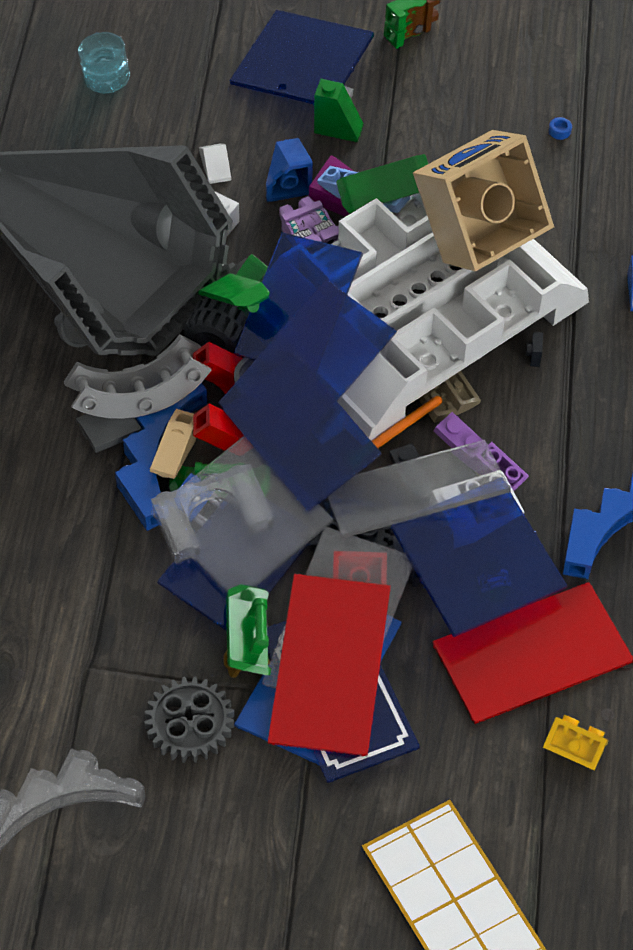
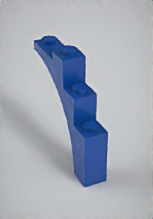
M202 383L177 403L161 411L135 417L141 427V431L134 432L123 439L125 455L132 465H126L115 472L117 487L147 531L170 520L169 507L160 491L157 474L150 472V467L174 411L179 409L193 413L207 404V391Z
M633 472L629 492L617 488H604L599 513L588 509H574L563 575L589 579L593 562L601 547L614 533L633 521Z

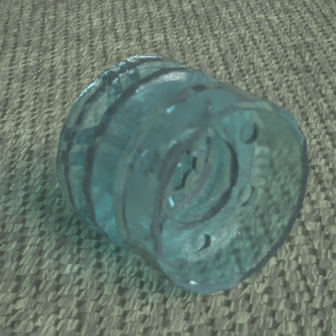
M100 32L86 37L78 47V55L82 66L84 82L88 88L94 92L110 93L121 89L127 84L130 79V69L125 43L121 37L114 33Z

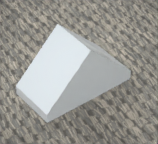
M216 144L199 147L209 183L230 181L231 173L226 145Z

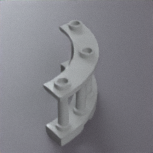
M179 334L175 341L157 356L156 360L146 365L140 364L125 368L123 371L108 372L107 369L93 368L76 362L64 380V384L80 392L71 405L73 409L104 418H134L161 411L182 400L204 381L211 372V368L193 359V353L201 348V346Z

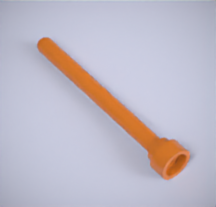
M440 396L433 397L361 449L347 451L341 456L345 467L352 473L359 469L365 457L441 405L442 398Z

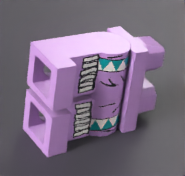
M307 196L299 201V209L293 210L291 205L288 204L280 207L279 216L282 221V231L293 248L301 244L306 250L313 248L310 254L314 255L329 246L327 241L333 239L335 242L338 240L339 225L335 226L320 200L314 202Z

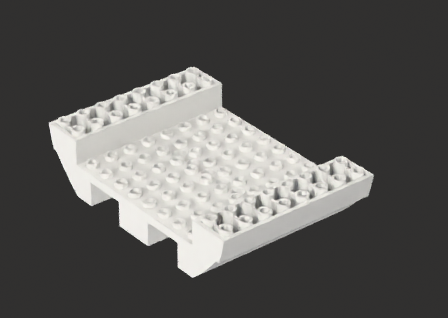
M420 193L410 196V200L399 213L391 212L377 198L339 220L338 240L314 255H311L300 244L280 256L262 282L270 292L269 298L259 303L257 312L252 313L245 310V316L249 318V323L252 324L251 331L269 350L288 353L304 363L310 378H314L345 409V429L363 447L405 418L406 406L540 318L544 317L554 326L589 303L587 287L534 239L476 272L464 268L452 270L450 266L453 265L443 263ZM433 277H435V278H442L443 281H441V282H434V281L431 280V279H432ZM414 289H418V290H421V289H422V290L424 291V293H422V294H416V293L413 292V290H414ZM403 301L406 304L403 306H397L394 304V302ZM385 313L387 316L384 318H378L375 316V314Z

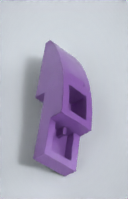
M453 412L435 427L434 432L452 448L449 453L479 477L483 478L503 472L513 491L529 477L493 442L487 444Z

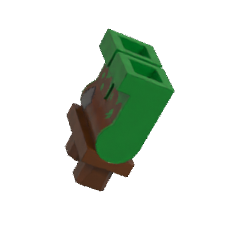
M395 0L386 4L384 37L397 49L404 45L405 39L411 36H418L423 31L425 33L431 31L432 22L437 21L439 16L438 11L433 6L440 4V0Z

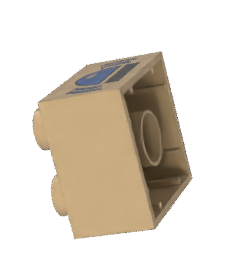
M491 130L413 172L443 263L476 272L554 228L526 135Z

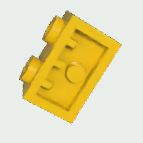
M564 715L562 719L556 717L543 748L595 771L603 750L609 741L603 738L605 732L589 726L588 731L578 727L579 721L567 715Z

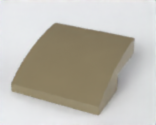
M461 371L418 398L422 405L435 396L442 398V404L428 413L434 423L443 421L451 412L458 415L481 402V399Z

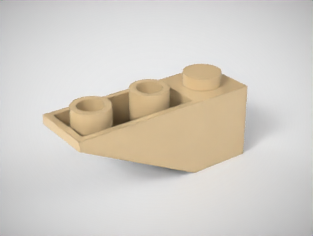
M179 409L174 411L150 467V472L165 478L174 479L196 441V437L193 436V413Z

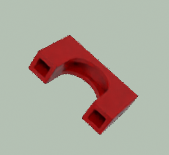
M208 342L193 353V359L211 368V372L205 380L214 383L225 393L231 404L232 414L212 404H208L193 415V436L231 454L242 457L257 447L256 403L242 396L234 384L235 368L243 358Z

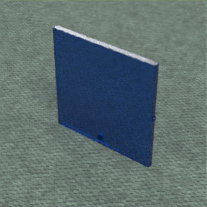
M276 10L231 77L230 84L314 105L315 93L320 79L345 84L372 41L374 32Z
M503 479L391 525V530L419 576L420 583L424 585L453 637L567 588V584L537 537V532L531 527Z

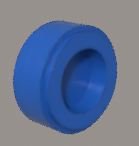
M558 117L551 120L549 134L553 138L563 140L571 135L572 124L568 119Z

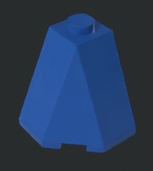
M299 138L276 142L266 181L267 202L309 195V186L312 183L313 162Z

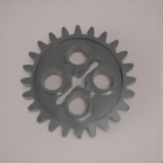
M195 676L191 683H188L187 679L182 677V684L178 685L173 679L171 680V688L162 685L163 694L153 693L155 701H148L149 710L145 711V719L147 720L144 722L145 729L149 730L147 731L148 739H154V748L161 746V755H165L170 751L171 760L181 755L182 763H185L187 757L191 756L194 763H196L197 757L200 754L205 760L208 759V751L218 754L217 744L222 747L226 746L225 738H231L232 736L231 729L229 728H234V720L231 719L234 717V709H230L231 700H225V691L217 693V684L209 688L208 679L198 684L197 677ZM198 703L207 704V706L203 708L197 707L195 705H197ZM177 706L180 708L177 711L168 710L170 707ZM203 727L211 729L209 732L199 731ZM175 731L183 732L180 736L171 735Z

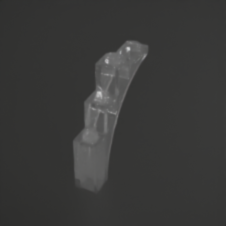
M71 749L57 777L47 770L41 769L38 771L31 768L17 797L8 790L0 789V852L20 830L35 819L55 809L75 803L91 801L121 802L142 807L146 798L144 786L135 779L117 777L110 770H99L97 758L92 753L86 750L76 751Z

